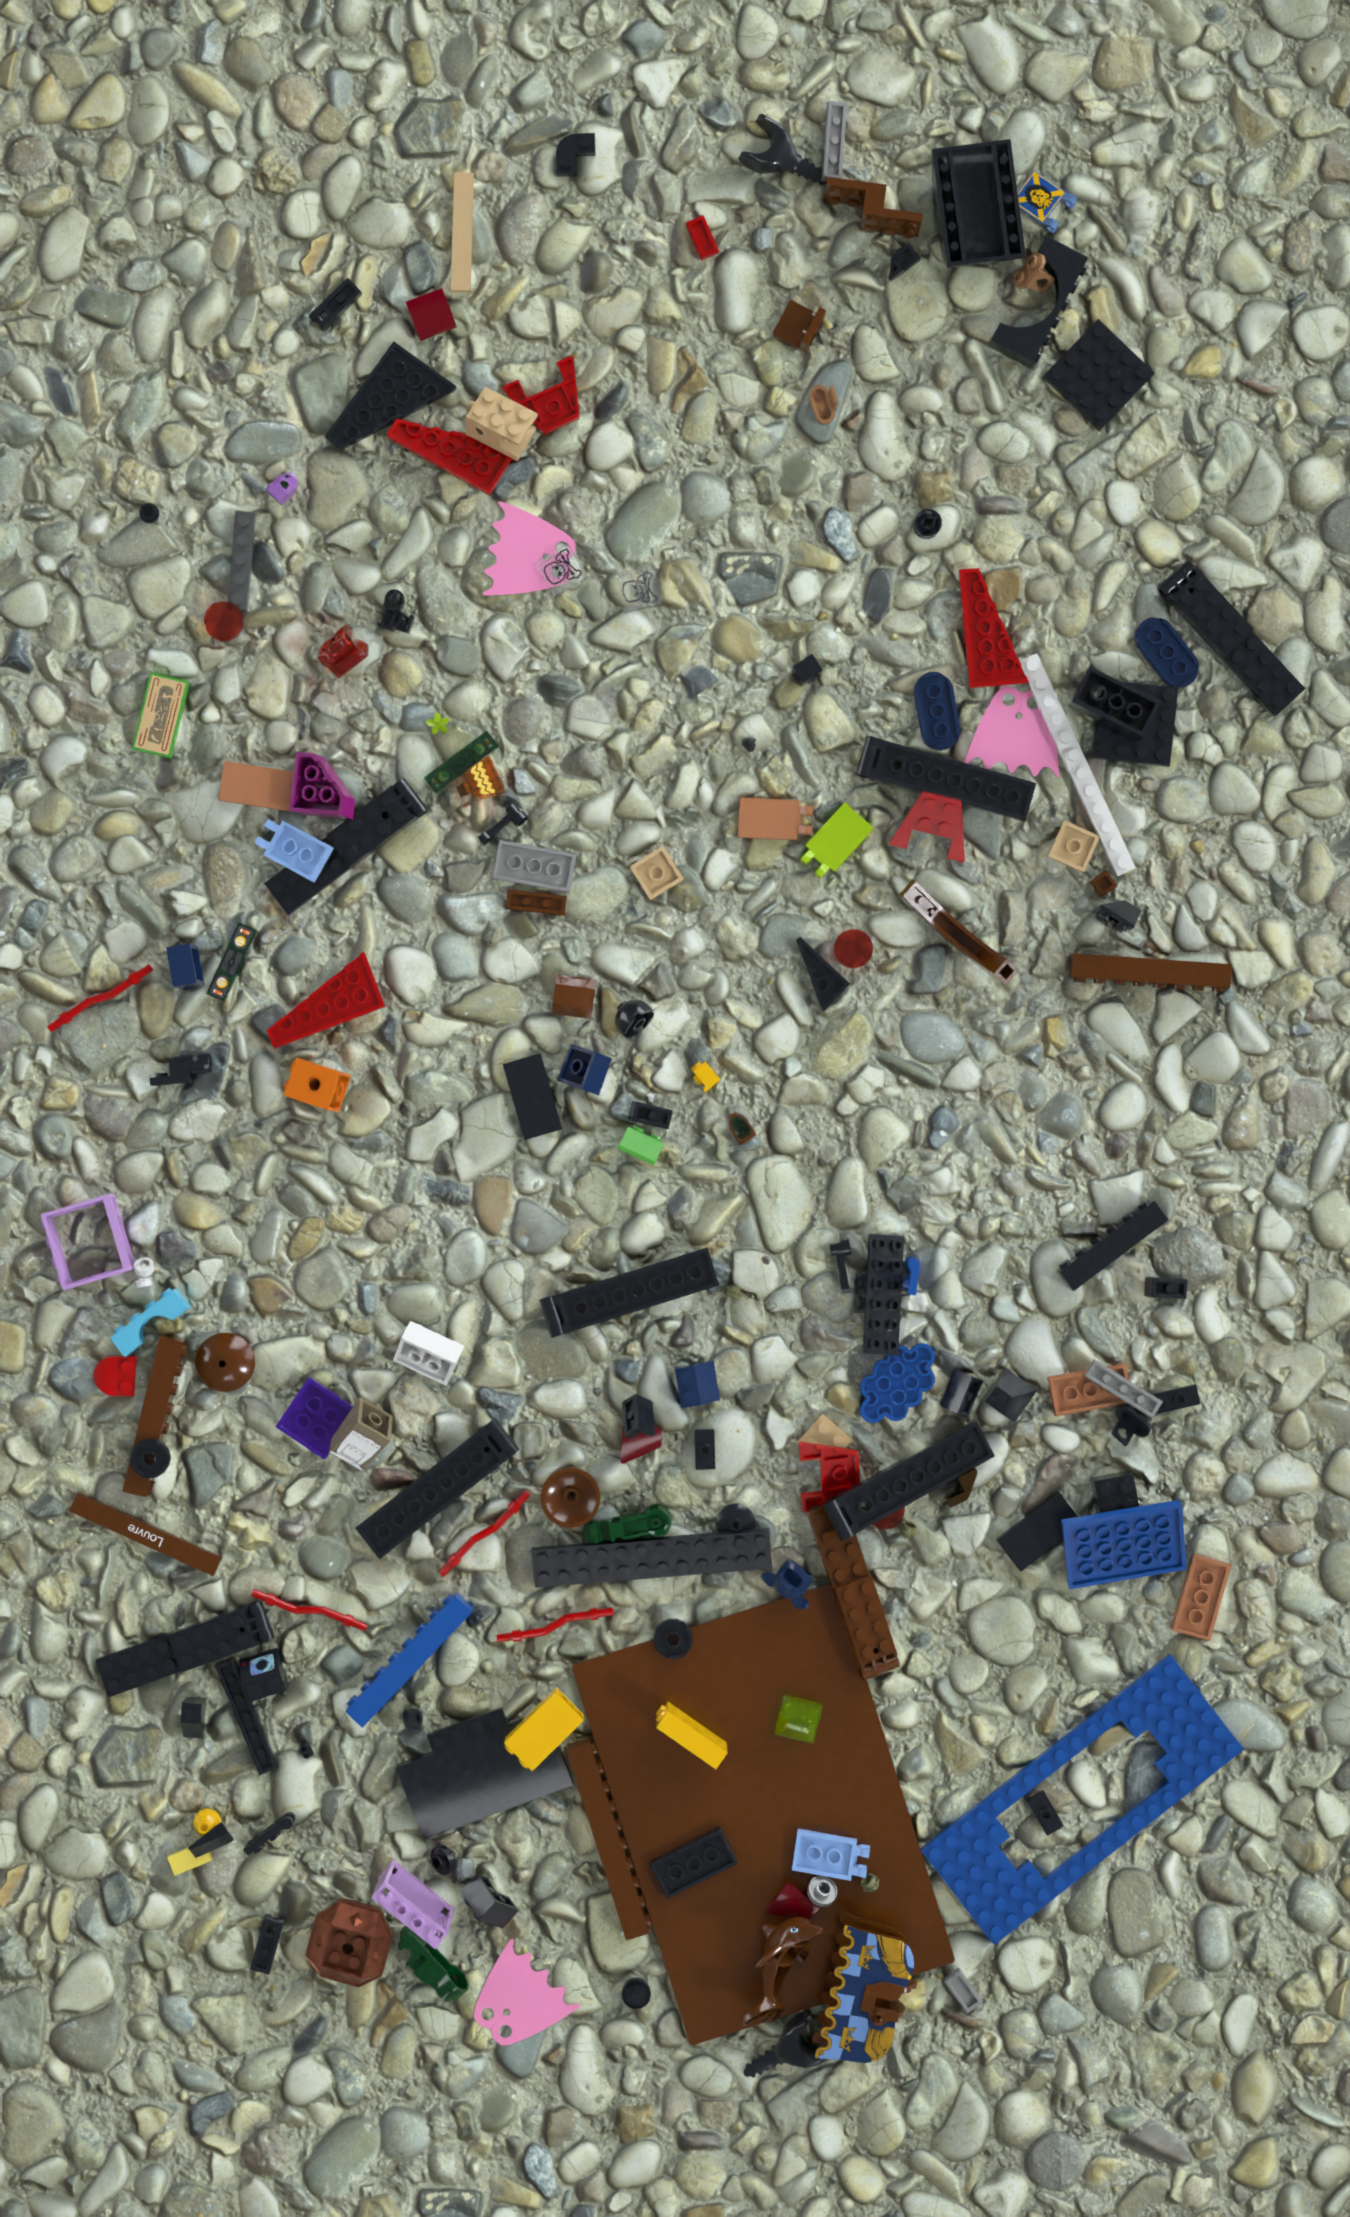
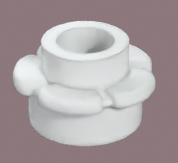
M137 1276V1280L133 1282L136 1284V1289H142L152 1286L151 1280L153 1278Z

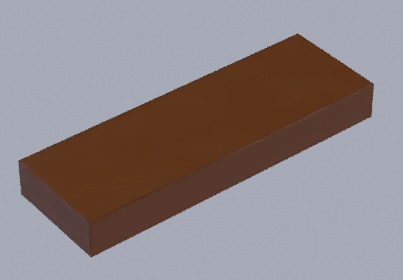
M508 889L506 910L565 916L567 896Z

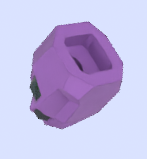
M292 472L284 473L266 487V491L282 506L296 492L298 487L297 477Z

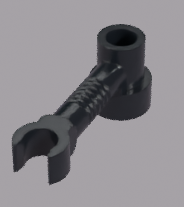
M514 803L505 810L507 815L496 823L495 826L482 833L478 837L479 840L486 845L494 835L510 822L516 827L521 826L528 819L526 813L520 811Z
M849 1239L841 1240V1243L830 1244L831 1256L836 1255L842 1293L850 1292L844 1256L852 1254Z

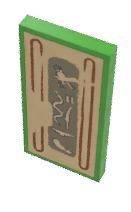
M150 672L132 745L133 750L172 759L190 686L189 681Z

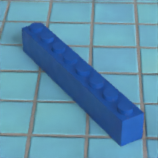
M458 1592L454 1595L449 1594L442 1602L444 1606L440 1610L436 1608L429 1615V1622L426 1625L422 1623L415 1630L417 1634L412 1639L408 1637L401 1645L403 1649L399 1653L395 1651L389 1657L388 1661L390 1663L385 1668L381 1666L374 1673L376 1677L373 1681L370 1682L368 1680L360 1688L362 1692L358 1696L354 1694L346 1703L348 1707L345 1712L362 1728L473 1612L474 1607Z

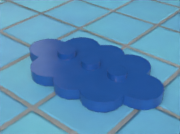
M919 1343L909 1350L907 1347L899 1345L898 1355H887L886 1359L879 1360L874 1364L873 1374L864 1377L860 1383V1391L866 1398L860 1407L861 1416L865 1421L877 1423L884 1417L891 1421H900L906 1417L909 1407L920 1404L923 1396L922 1392L930 1390L935 1384V1375L929 1368L935 1360V1353L931 1346Z

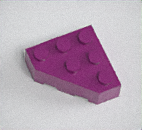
M296 752L289 812L303 816L353 819L355 799L328 761L314 753Z

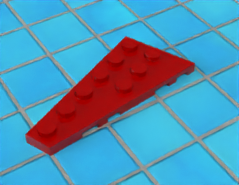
M396 419L386 434L389 440L488 496L491 495L512 461V458L466 435V433L448 432L440 430L438 427L429 428L421 426L419 423Z
M979 568L959 570L969 689L1028 684L1027 676L1023 672L1020 660L1016 656L1013 644L997 613V608L990 597Z
M365 951L267 1030L274 1049L386 1007Z

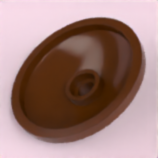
M229 1332L218 1333L207 1338L199 1347L195 1360L196 1371L202 1382L209 1388L219 1392L234 1391L244 1386L253 1375L255 1355L252 1347L243 1337ZM220 1360H224L226 1362L225 1367L220 1366Z
M574 1467L559 1469L547 1478L542 1487L541 1505L543 1511L552 1522L559 1526L567 1528L582 1526L595 1516L599 1508V1486L595 1479L582 1469ZM573 1492L575 1497L571 1499L567 1494Z

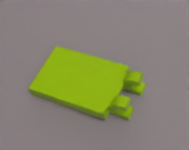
M844 802L805 845L808 851L801 858L800 862L806 866L814 857L822 864L814 873L821 879L829 869L834 873L874 828Z

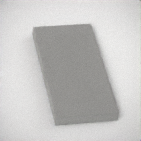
M499 840L492 879L570 893L577 854Z

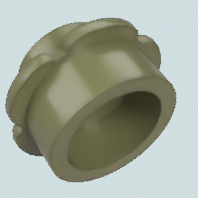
M730 1284L729 1287H725L724 1295L739 1300L740 1296L743 1295L740 1292L741 1288Z
M904 1520L898 1526L902 1536L906 1538L916 1536L917 1526L912 1522Z
M872 1873L866 1874V1878L861 1880L863 1891L866 1893L875 1892L879 1887V1878Z

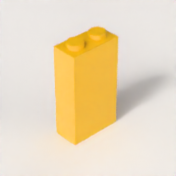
M556 1687L505 1737V1748L510 1754H515L519 1758V1762L524 1768H529L533 1771L584 1721V1714Z
M667 1702L665 1706L661 1705L656 1712V1728L714 1769H717L728 1753L727 1742L670 1702Z

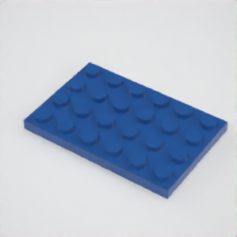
M1180 1500L1061 1520L1067 1585L1069 1589L1186 1570L1183 1513Z

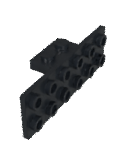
M869 1234L867 1273H856L853 1306L854 1313H865L863 1353L898 1355L904 1251L903 1236Z

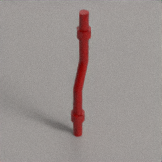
M148 964L138 972L134 971L128 975V979L112 990L89 997L68 1012L64 1011L47 1028L50 1032H53L63 1024L67 1025L73 1021V1017L89 1006L112 999L133 984L137 985L142 981L143 977L153 971V968Z
M524 1490L516 1500H512L508 1505V1509L494 1524L471 1536L456 1553H452L449 1556L448 1562L438 1573L444 1577L453 1567H456L462 1561L461 1558L476 1542L498 1531L513 1514H516L521 1509V1505L531 1494Z
M254 1589L251 1594L252 1597L265 1601L266 1605L271 1607L274 1605L294 1614H323L342 1622L344 1626L349 1628L352 1626L364 1632L368 1624L354 1619V1616L350 1614L344 1615L325 1606H296L277 1598V1595L267 1594L257 1589Z
M613 1607L604 1609L590 1608L589 1611L565 1614L543 1628L525 1631L518 1629L512 1630L511 1633L498 1634L497 1642H520L526 1638L546 1636L567 1622L590 1619L591 1621L599 1620V1617L614 1615Z

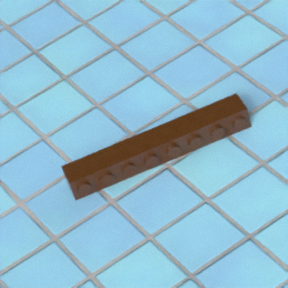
M1073 953L1070 954L1068 978L1074 979V982L1086 983V980H1094V984H1105L1106 981H1113V985L1124 986L1125 982L1133 983L1135 987H1145V984H1153V988H1165V985H1172V989L1184 990V987L1187 986L1192 987L1194 991H1204V988H1212V992H1224V989L1230 988L1232 964Z
M167 1335L159 1337L133 1448L143 1439L154 1438L163 1442L164 1434L167 1435L170 1423H167L168 1417L172 1415L174 1410V1404H172L173 1396L177 1395L179 1389L177 1384L178 1376L181 1377L184 1368L181 1365L182 1359L186 1357L188 1352L187 1340ZM147 1453L145 1456L146 1462L153 1464L155 1456L152 1453ZM129 1461L122 1492L147 1497L150 1493H153L156 1481H153L154 1478H142L136 1474Z

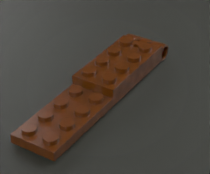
M823 1506L807 1511L806 1513L861 1680L866 1681L900 1667L898 1654L872 1575H869L856 1534L840 1541Z

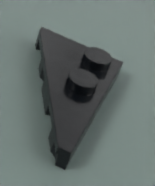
M799 937L796 942L821 1010L824 1012L850 983L808 943Z

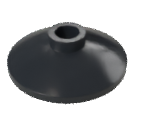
M737 1503L729 1504L718 1513L716 1528L718 1532L755 1529V1518L748 1507ZM737 1521L740 1525L738 1528H734L732 1523Z

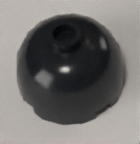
M642 1000L623 1001L617 1007L615 1024L626 1039L632 1038L639 1034L637 1030L641 1026H643V1029L648 1026L654 1017L652 1008Z

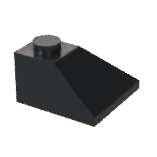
M1004 1367L982 1400L1015 1422L1037 1390Z

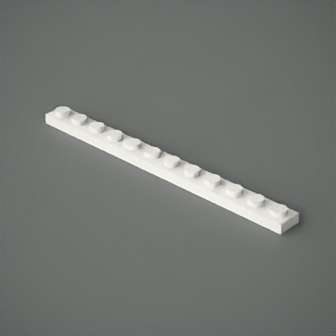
M1036 653L1021 660V667L1029 681L1028 686L1094 830L1100 836V843L1116 877L1135 869L1136 867L1038 654Z

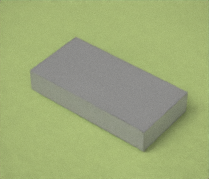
M957 1968L943 1978L967 2014L983 2003L982 1998L960 1968Z

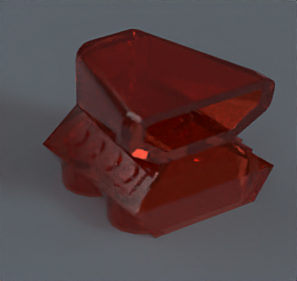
M346 624L318 649L317 659L340 679L368 656L369 645L362 640L355 639L353 628Z

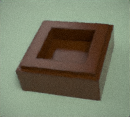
M1107 870L1089 882L1100 898L1117 887V884Z

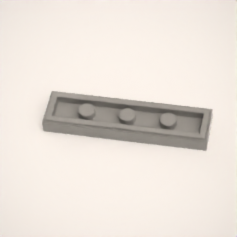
M827 102L821 181H827V177L842 179L847 103Z
M1093 1359L1083 1375L1151 1418L1155 1416L1163 1403L1157 1397Z

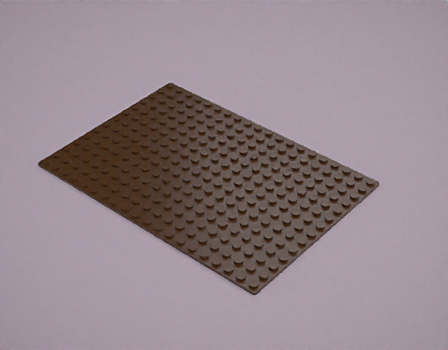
M830 1583L806 1590L803 1596L808 1599L809 1606L805 1609H797L792 1605L791 1600L781 1598L690 1627L693 1633V1644L688 1653L678 1659H668L662 1656L655 1648L654 1639L576 1663L572 1667L691 2045L768 2022V2019L764 2017L743 2027L741 2024V2017L746 2011L764 1997L762 1966L756 1968L755 1965L763 1956L766 1943L762 1927L768 1923L777 1927L782 1922L792 1918L768 1914L765 1912V1909L774 1896L779 1894L786 1882H789L801 1892L805 1891L807 1893L810 1881L814 1877L821 1876L792 1870L798 1828L857 1839L856 1845H870L869 1858L857 1856L856 1864L867 1865L866 1874L872 1873L879 1878V1887L875 1892L866 1893L861 1886L863 1877L852 1875L851 1881L828 1877L837 1887L836 1899L831 1905L820 1907L809 1919L813 1925L823 1928L822 1934L808 1942L810 1952L806 1960L800 1964L798 1959H796L790 1967L778 1995V2000L784 2009L779 2018L825 2004L822 2001V1994L825 1991H829L830 1987L833 1986L827 1982L826 1975L828 1972L834 1971V1968L837 1966L832 1963L831 1954L838 1951L841 1946L836 1942L835 1936L838 1932H843L844 1924L840 1922V1913L842 1911L866 1920L894 1927L902 1932L909 1942L914 1957L912 1976L951 1964L955 1961L867 1680L862 1681L858 1674ZM670 1634L667 1639L671 1644H675L678 1642L679 1637L676 1634ZM667 1702H670L727 1742L728 1753L717 1769H714L656 1728V1712L661 1705L665 1706ZM721 1826L738 1860V1864L666 1899L649 1865V1861Z

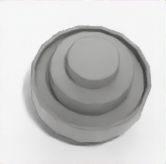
M826 1876L814 1877L807 1888L808 1897L817 1906H829L836 1899L837 1887Z

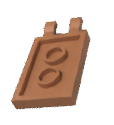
M740 798L738 838L797 841V835L811 836L812 826H801V815L812 816L813 806H799V800Z

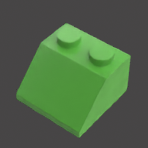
M635 1125L632 1128L628 1127L618 1149L655 1165L664 1145L661 1142L662 1138L652 1133L649 1137L643 1134L644 1129Z

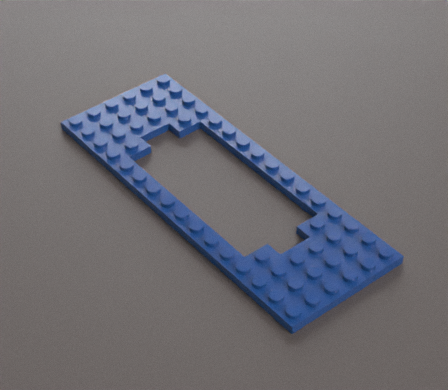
M1168 1654L926 1843L920 1850L995 1945L1241 1753L1244 1748L1174 1658ZM1120 1720L1135 1739L1148 1729L1166 1751L1154 1763L1168 1781L1044 1878L1029 1859L1016 1869L999 1847L1010 1835L996 1817Z

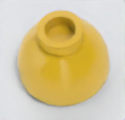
M202 1809L194 1817V1830L198 1835L204 1836L221 1822V1818L213 1809Z

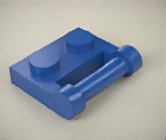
M907 1257L904 1261L907 1273L902 1278L901 1288L909 1295H916L920 1262L913 1257Z

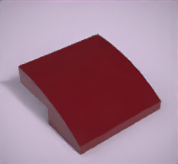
M442 288L406 301L420 341L457 328Z

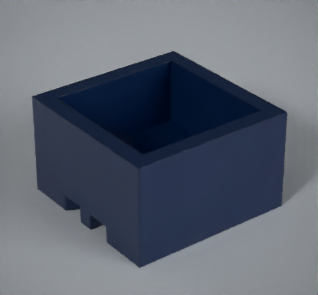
M188 943L166 947L173 987L187 989L204 986L198 946Z

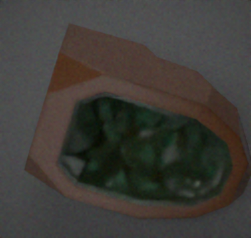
M734 1112L730 1115L728 1127L739 1146L756 1136L752 1126L742 1113Z

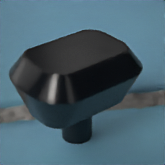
M748 737L742 740V745L748 752L754 751L756 739L753 738L751 740Z
M309 1743L300 1745L299 1751L304 1759H309L314 1755Z

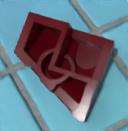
M623 1426L621 1463H627L661 1448L662 1427H655V1435L653 1437L640 1433L629 1439L624 1437Z
M786 1882L779 1894L774 1896L765 1912L787 1917H804L809 1920L819 1910L820 1906L815 1905L809 1899L808 1893L805 1891L801 1892L792 1884Z

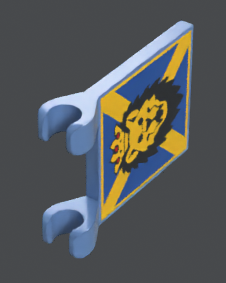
M1035 170L1018 191L1020 210L1043 225L1051 234L1057 230L1058 222L1049 218L1059 202L1062 201L1068 208L1072 209L1077 201L1075 195L1065 192Z

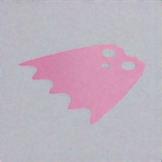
M499 501L498 504L504 510L505 517L500 521L492 523V526L499 532L500 540L488 547L495 554L497 560L493 566L484 570L493 579L494 584L490 589L483 592V595L528 593L554 588L568 582L565 576V579L558 584L550 583L544 574V567L554 561L560 562L555 559L557 554H560L556 551V544L560 541L567 543L570 552L568 558L570 560L575 551L574 540L547 521ZM567 551L566 553L561 555H564L565 560L568 562L566 554H568ZM544 554L549 555V559L547 561L542 559V556ZM561 555L557 557L558 560L564 561ZM552 563L545 568L546 575L553 583H557L564 577L563 575L559 579L552 575V566H558L556 563ZM558 563V565H562L563 567H565L563 568L566 570L564 572L565 575V573L568 571L567 565L565 563Z
M1002 687L995 694L977 727L964 763L968 764L974 758H981L985 768L990 770L995 763L1004 762L1010 773H1013L1018 766L1026 765L1034 777L1037 776L1043 767H1049L1057 778L1059 777L1056 744L1039 708L1030 709L1027 706V700L1033 697L1031 690L1020 692L1015 687ZM1005 694H1012L1014 696L1015 702L1013 705L1006 706L1003 704L1002 698ZM1020 712L1022 714V718L1017 719L1015 717L1016 713Z
M513 1939L508 1942L492 1968L474 2010L476 2022L482 2027L489 2028L492 2032V2037L500 2045L514 2044L537 2034L580 2007V2004L568 2005L564 2003V1986L552 1988L547 1984L548 1970H532L530 1966L531 1953L519 1956L514 1953ZM491 2008L494 2011V2017L491 2020L483 2019L481 2015L483 2009ZM505 2009L510 2010V2014L508 2016L504 2015L503 2013ZM503 2025H508L512 2030L511 2035L507 2038L499 2034V2029Z

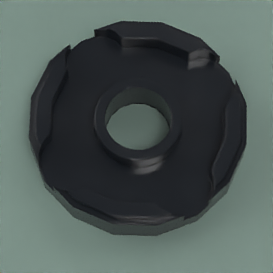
M143 1439L134 1446L130 1454L131 1467L142 1478H156L166 1472L170 1465V1450L159 1439ZM147 1453H152L155 1456L153 1464L146 1462L145 1456Z
M669 1618L662 1621L654 1632L656 1650L668 1659H678L685 1656L693 1644V1633L690 1627L684 1621L677 1618ZM676 1634L679 1640L677 1643L671 1644L667 1639L668 1636Z

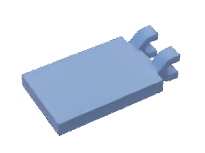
M267 819L264 826L275 832L271 842L259 836L257 837L255 844L266 850L263 855L315 883L334 848L283 820L278 825Z
M798 1828L792 1870L851 1881L852 1875L866 1878L867 1865L856 1863L857 1856L869 1858L870 1845H856L857 1839Z

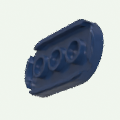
M1151 617L1144 620L1137 627L1134 635L1137 649L1167 686L1181 689L1194 682L1198 675L1199 662L1167 620Z
M939 672L925 673L918 679L913 691L920 734L923 742L929 748L936 751H944L955 745L961 730L954 689L951 681Z

